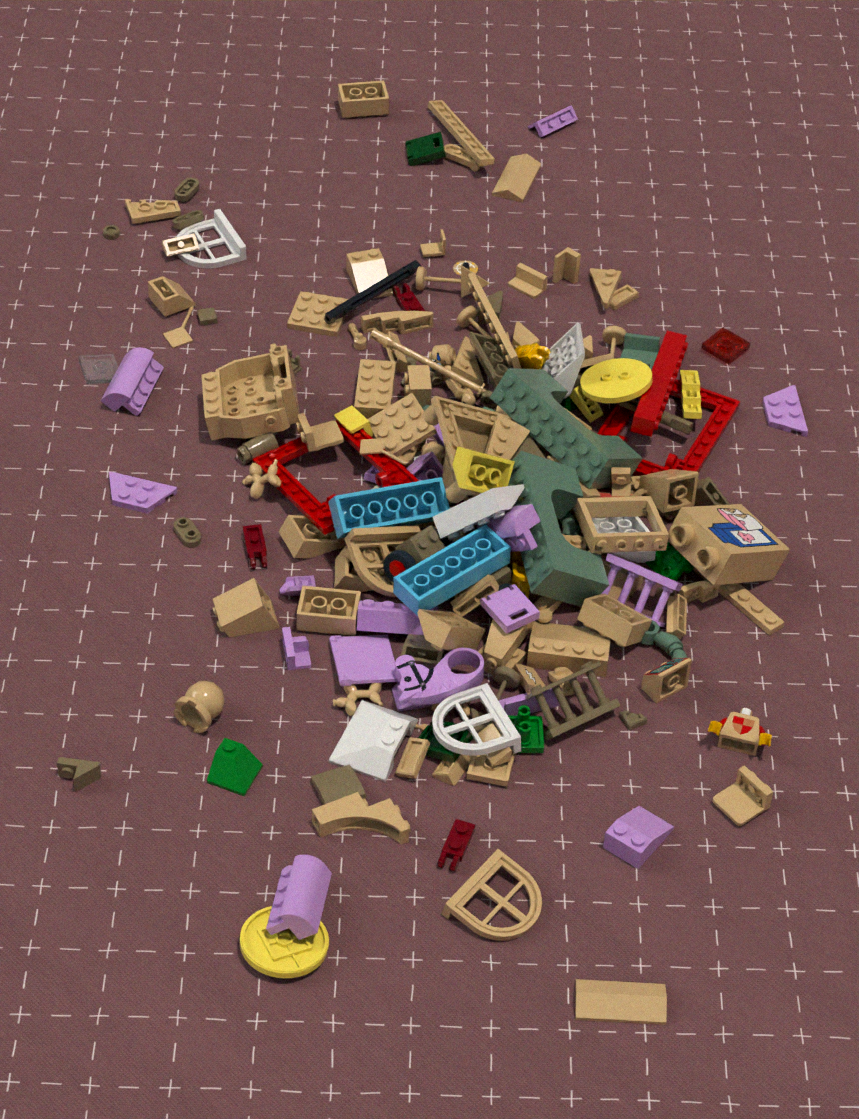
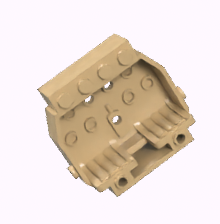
M276 343L270 344V353L234 360L216 369V372L202 374L204 415L211 441L227 437L246 439L269 432H280L288 429L290 424L298 422L297 415L300 412L296 380L287 345L276 346Z

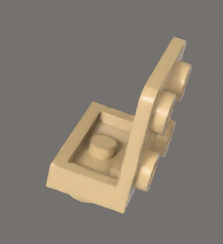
M304 413L297 415L298 422H296V428L298 433H300L302 443H306L309 452L318 451L329 446H336L344 442L336 421H329L310 427Z
M744 765L738 769L736 782L715 795L712 802L736 825L742 826L770 808L773 791L753 771H750Z

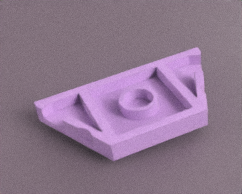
M795 385L763 397L762 403L769 427L782 429L790 433L791 430L802 432L801 436L807 437L808 429Z
M109 472L112 505L148 514L156 506L163 504L166 497L171 494L173 496L177 494V487Z

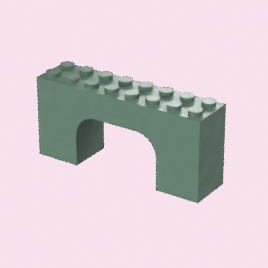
M507 369L490 399L519 425L530 430L529 434L560 463L575 468L578 479L589 489L612 488V467L631 468L632 476L643 458L619 436H603L592 432L561 406L560 403L568 391L551 375L541 369Z
M521 451L512 460L515 462L508 486L524 484L525 488L513 506L532 504L541 521L529 529L538 547L533 550L520 551L530 591L534 594L582 607L585 598L600 595L609 586L601 555L574 547L564 538L559 528L557 518L562 519L577 504V498L584 497L576 469Z

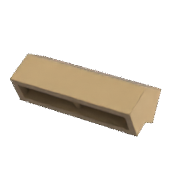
M390 331L386 334L392 335L394 341L401 344L398 335ZM387 347L386 350L390 361L396 362V373L407 372L408 363L405 355L394 348L392 349V347Z
M488 574L450 602L453 606V611L463 617L480 605L481 598L485 597L487 599L488 595L499 591V585L494 576Z
M676 594L675 596H669L667 600L666 633L681 639L686 635L687 599L680 594Z

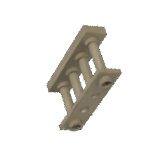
M590 661L580 666L582 670L543 688L540 684L529 689L531 693L525 696L526 700L534 696L536 697L549 725L547 726L548 731L543 733L546 741L621 706L618 699L610 701L609 698H606L593 669L601 666L600 661L592 664ZM586 673L599 700V707L595 709L589 705L576 678ZM567 681L570 682L583 709L581 711L582 715L578 717L572 713L560 687V684ZM547 690H553L566 717L564 718L565 723L561 725L555 721L543 695V692Z

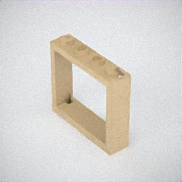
M651 496L577 498L575 515L591 553L666 551L669 534ZM647 516L654 532L597 533L592 518Z

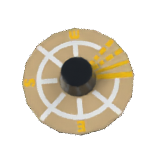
M459 261L453 267L454 272L461 276V265L475 274L478 272V266L471 261Z

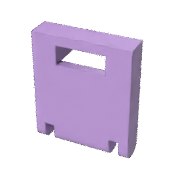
M515 584L511 585L510 589L506 587L488 595L487 599L485 597L480 599L481 606L505 633L539 619L540 611ZM525 611L524 616H521L515 620H512L510 618L516 614Z

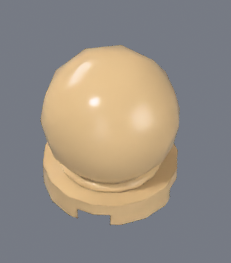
M204 680L193 684L188 688L185 696L179 698L174 704L176 706L174 714L177 720L185 727L188 724L195 728L193 732L202 733L206 731L212 719L220 715L224 707L223 692L214 682Z

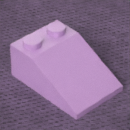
M638 806L618 818L605 832L603 848L639 869L673 831L674 826Z

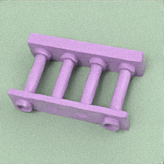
M608 553L606 561L611 563V569L607 576L609 586L601 594L605 593L608 595L618 570H621V568L627 569L628 577L618 598L619 602L625 604L635 578L641 575L645 577L644 581L646 583L634 610L643 614L642 610L653 585L656 582L663 585V592L652 617L643 615L655 621L660 627H665L666 623L659 621L666 602L670 593H673L674 590L680 591L683 584Z

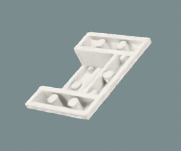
M361 700L328 761L340 767L350 764L354 772L386 782L394 768V756L405 735H411L418 719Z

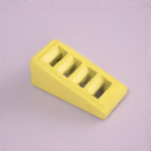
M581 385L572 390L569 397L590 423L603 415L598 403L587 398L582 393Z

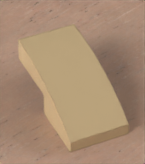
M709 580L694 582L682 586L679 594L687 599V603L697 598L704 603L718 596L720 585H713Z

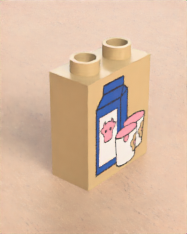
M742 504L681 507L668 531V542L713 585L773 580L790 551L781 540Z

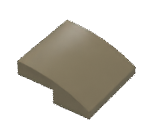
M350 764L311 776V782L318 791L323 805L356 792L359 793L361 798L366 797L361 782Z

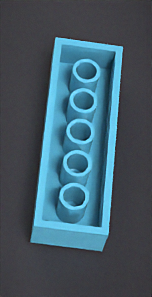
M442 477L337 495L328 502L337 539L345 538L352 528L411 526L433 522V516L450 509Z
M485 524L395 576L393 593L418 616L417 612L419 609L431 610L480 581L488 574L490 575L509 564L511 546Z

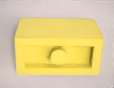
M353 406L334 415L335 419L351 434L363 429L370 436H373L370 422Z

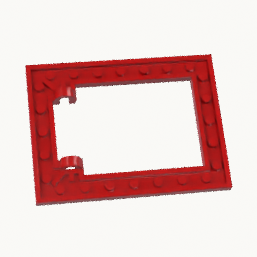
M676 379L671 396L681 399L680 380ZM700 387L701 406L712 409L714 412L685 458L682 460L677 455L669 453L664 467L642 459L632 475L643 476L669 469L699 472L739 408L740 401ZM617 404L597 434L619 436L627 443V437L621 436L620 433L634 414V411Z
M336 420L343 438L359 453L361 440L373 439L363 429L351 434ZM301 437L253 458V463L261 466L263 475L268 473V468L274 463V460H278L276 475L281 480V486L276 488L324 535L335 530L328 502L336 495H330L325 502L320 503L282 465L309 452L306 443H302ZM383 453L362 455L380 471L375 475L378 486L388 487L419 481L401 463Z

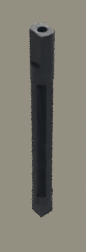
M414 260L325 313V322L327 324L333 323L417 272L421 264Z

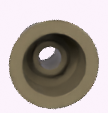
M272 432L256 436L242 444L241 447L236 449V453L241 462L247 464L253 462V458L279 446Z

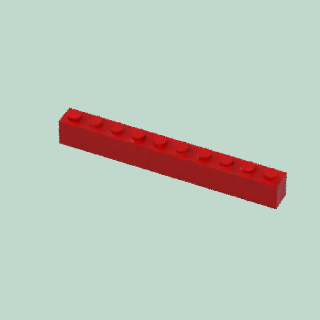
M667 330L651 370L653 377L652 385L640 398L633 417L631 432L652 437L654 430H658L679 369L687 352L689 344L686 342L687 335Z

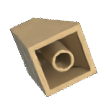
M669 469L640 476L639 489L648 491V493H643L642 496H651L656 508L662 513L679 510L681 507H691L695 504L699 473L697 471Z
M255 578L213 598L215 605L213 611L219 619L217 625L220 631H225L229 638L279 628L271 599Z

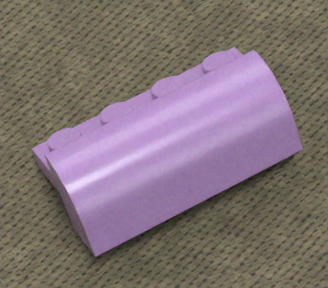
M141 347L130 350L120 363L101 402L114 412L123 405L135 416L139 415L164 368L152 358L154 352Z
M532 504L513 506L510 510L504 512V516L497 519L492 517L489 519L490 522L486 524L511 546V552L528 551L538 547L529 530L541 522Z
M297 855L292 866L288 865L282 869L266 930L271 935L288 928L299 940L318 933L332 872L320 859L311 855Z

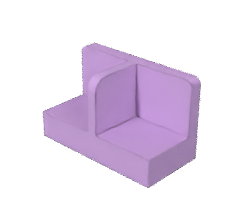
M283 627L282 642L287 669L310 668L309 642L306 636L292 637L290 627Z

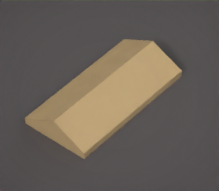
M528 154L510 157L492 192V196L523 202L541 167V163Z
M575 980V1020L666 1025L667 994L665 984Z

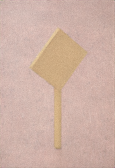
M193 306L190 307L181 327L163 333V336L172 348L193 342L184 329L193 311Z
M384 438L361 440L360 455L383 453L403 465L407 464L406 461L384 450Z

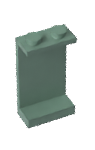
M626 333L624 349L620 358L641 361L652 370L660 349V337Z

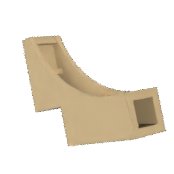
M356 792L312 809V823L321 838L345 830H369L389 836L400 844L409 842L410 825L407 820H403L399 807L394 805L390 798L368 806L366 799H362L359 793Z

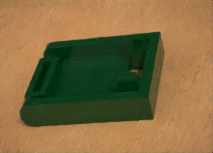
M441 132L405 142L409 166L446 157Z
M431 721V726L427 725L418 737L430 742L426 756L455 763L461 754L448 750L438 742L434 735ZM443 721L444 728L455 725L454 723ZM469 729L449 735L463 743H470L473 739Z

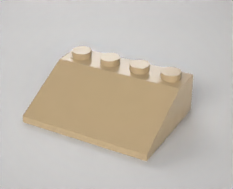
M533 621L527 666L553 671L558 667H566L575 673L582 670L580 666L590 661L592 664L600 661L601 666L593 669L596 676L606 677L610 638L601 636L595 629Z

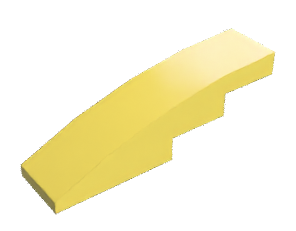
M680 370L683 418L701 419L702 410L698 371Z

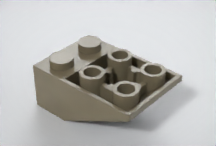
M408 634L401 656H412L416 664L433 669L445 657L446 650L442 649L440 651L431 647L432 643L425 640L424 635Z

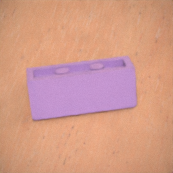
M571 105L529 125L528 128L530 129L535 126L539 136L543 137L578 120Z
M552 689L543 692L549 708L560 706ZM527 693L499 700L507 715L517 716L518 708L522 705L530 708V714L542 711L535 696L526 700L525 696L528 695Z

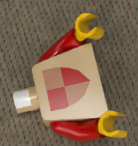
M742 708L740 713L731 712L728 718H723L719 722L710 721L707 732H713L719 736L718 747L756 756L758 745H768V747H771L772 735L765 732L764 728L759 725V718L752 716V711L748 708Z

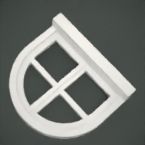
M221 209L214 210L213 219L190 225L177 235V237L195 233L196 238L200 242L198 244L199 250L178 254V257L188 265L209 269L247 260L246 245ZM214 228L220 239L204 242L198 232ZM225 244L231 255L215 258L209 248ZM205 250L210 259H200L189 253Z
M488 683L447 697L434 711L432 719L434 735L442 746L452 752L477 756L507 747L511 748L513 754L521 752V736ZM480 698L488 714L469 720L460 704ZM455 707L464 722L444 728L443 720L446 714ZM494 721L502 737L482 742L474 727ZM469 729L477 744L463 743L449 735Z

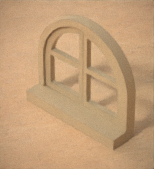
M419 525L351 529L344 539L355 571L367 586L380 594L397 597L393 593V582L392 585L385 584L369 572V570L384 569L383 564L365 565L359 548L379 547L383 559H385L390 554L387 546H398L420 532Z
M497 849L445 903L442 915L447 919L452 915L455 916L469 929L482 937L497 941L513 940L529 932L535 925L542 908L541 892L534 878L501 850ZM501 867L519 881L505 898L485 884ZM522 886L526 889L530 900L527 916L508 902ZM479 890L497 904L483 921H480L464 908L465 904ZM501 908L520 922L506 928L487 925Z

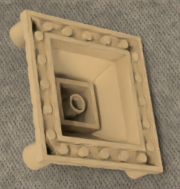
M434 396L431 399L432 404L423 412L426 423L430 425H437L439 423L446 455L442 477L446 497L450 502L459 503L466 496H477L481 493L459 488L452 465L457 446L485 453L495 417L501 413ZM501 414V415L507 417L508 419H510V420L516 422V421L513 420L509 415Z

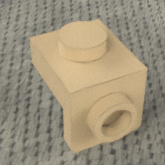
M558 667L554 669L555 671L548 672L549 680L553 683L573 674L566 667ZM569 681L560 684L564 696L575 694Z

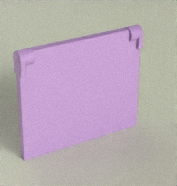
M336 635L329 638L341 686L399 682L395 676V660L388 635L348 637Z

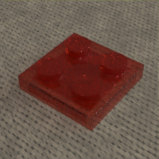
M722 327L702 343L701 349L730 364L747 351L751 343Z

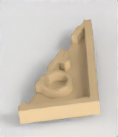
M590 268V277L593 279L597 294L600 296L604 308L608 309L621 280L622 271Z
M465 336L451 371L481 386L484 380L471 342Z

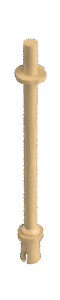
M374 328L369 337L382 344L384 348L392 347L476 391V397L478 398L483 392L489 391L484 388L485 383L480 386L397 343L390 334L386 335Z

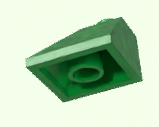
M224 738L215 752L207 783L245 796L261 771L263 764L244 744Z

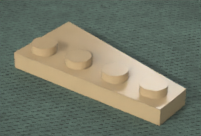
M498 414L495 417L485 453L510 460L530 430Z

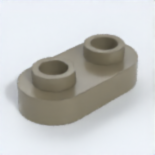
M192 177L184 179L174 190L175 199L180 202L189 200L199 190V181Z
M191 211L173 219L174 228L182 231L190 225L202 222L204 219L203 211Z
M181 517L174 521V532L184 546L195 548L201 544V533L189 518Z

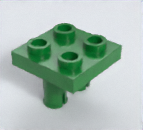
M667 542L666 551H656L655 560L645 562L654 572L676 582L683 572L691 573L694 569V566L669 542Z
M522 705L518 708L517 716L508 715L521 736V752L518 753H544L542 716H530V708Z

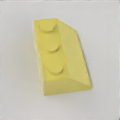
M457 446L452 465L459 488L484 493L492 488L508 486L515 461Z

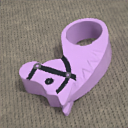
M456 648L448 652L433 669L416 664L412 656L402 655L398 657L395 661V676L400 682V685H398L399 709H404L412 704L441 703L453 694L479 686L484 678V659L482 655L471 648ZM461 664L470 665L477 669L469 674L458 675L451 672L452 667Z

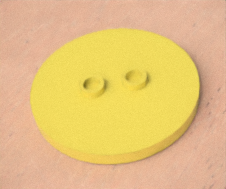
M628 358L611 359L597 363L587 369L580 379L582 393L587 398L600 403L630 401L644 394L653 382L652 371L648 365Z
M272 906L255 912L243 924L240 932L241 953L250 966L265 975L276 978L300 977L317 969L326 958L329 936L321 920L318 933L301 940L295 936L290 928L273 935L266 930Z

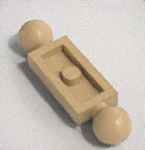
M450 365L444 366L449 370H451L452 366ZM445 375L443 376L447 387L451 389L456 398L468 405L473 406L476 399L470 388Z

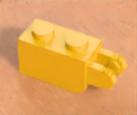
M537 343L518 346L514 349L521 369H541L551 353L547 347L539 346Z

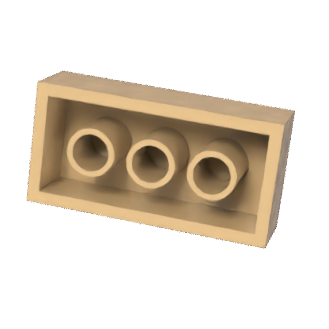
M360 359L354 408L366 419L392 405L396 375L395 361Z

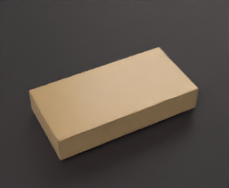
M627 284L615 291L609 307L615 311L638 298L639 292Z
M409 738L395 772L397 776L417 778L430 746L428 740Z

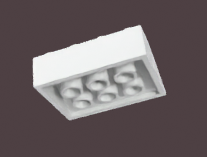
M576 323L549 349L551 351L549 359L542 366V370H545L568 391L564 398L571 394L585 357L580 323Z
M524 484L492 488L433 516L440 539L449 538V540L458 538L460 536L459 533L470 532L475 529V525L482 526L489 523V519L492 517L497 519L504 516V512L513 507L524 490Z
M638 516L592 518L597 533L650 532ZM656 551L608 552L636 563L654 561Z

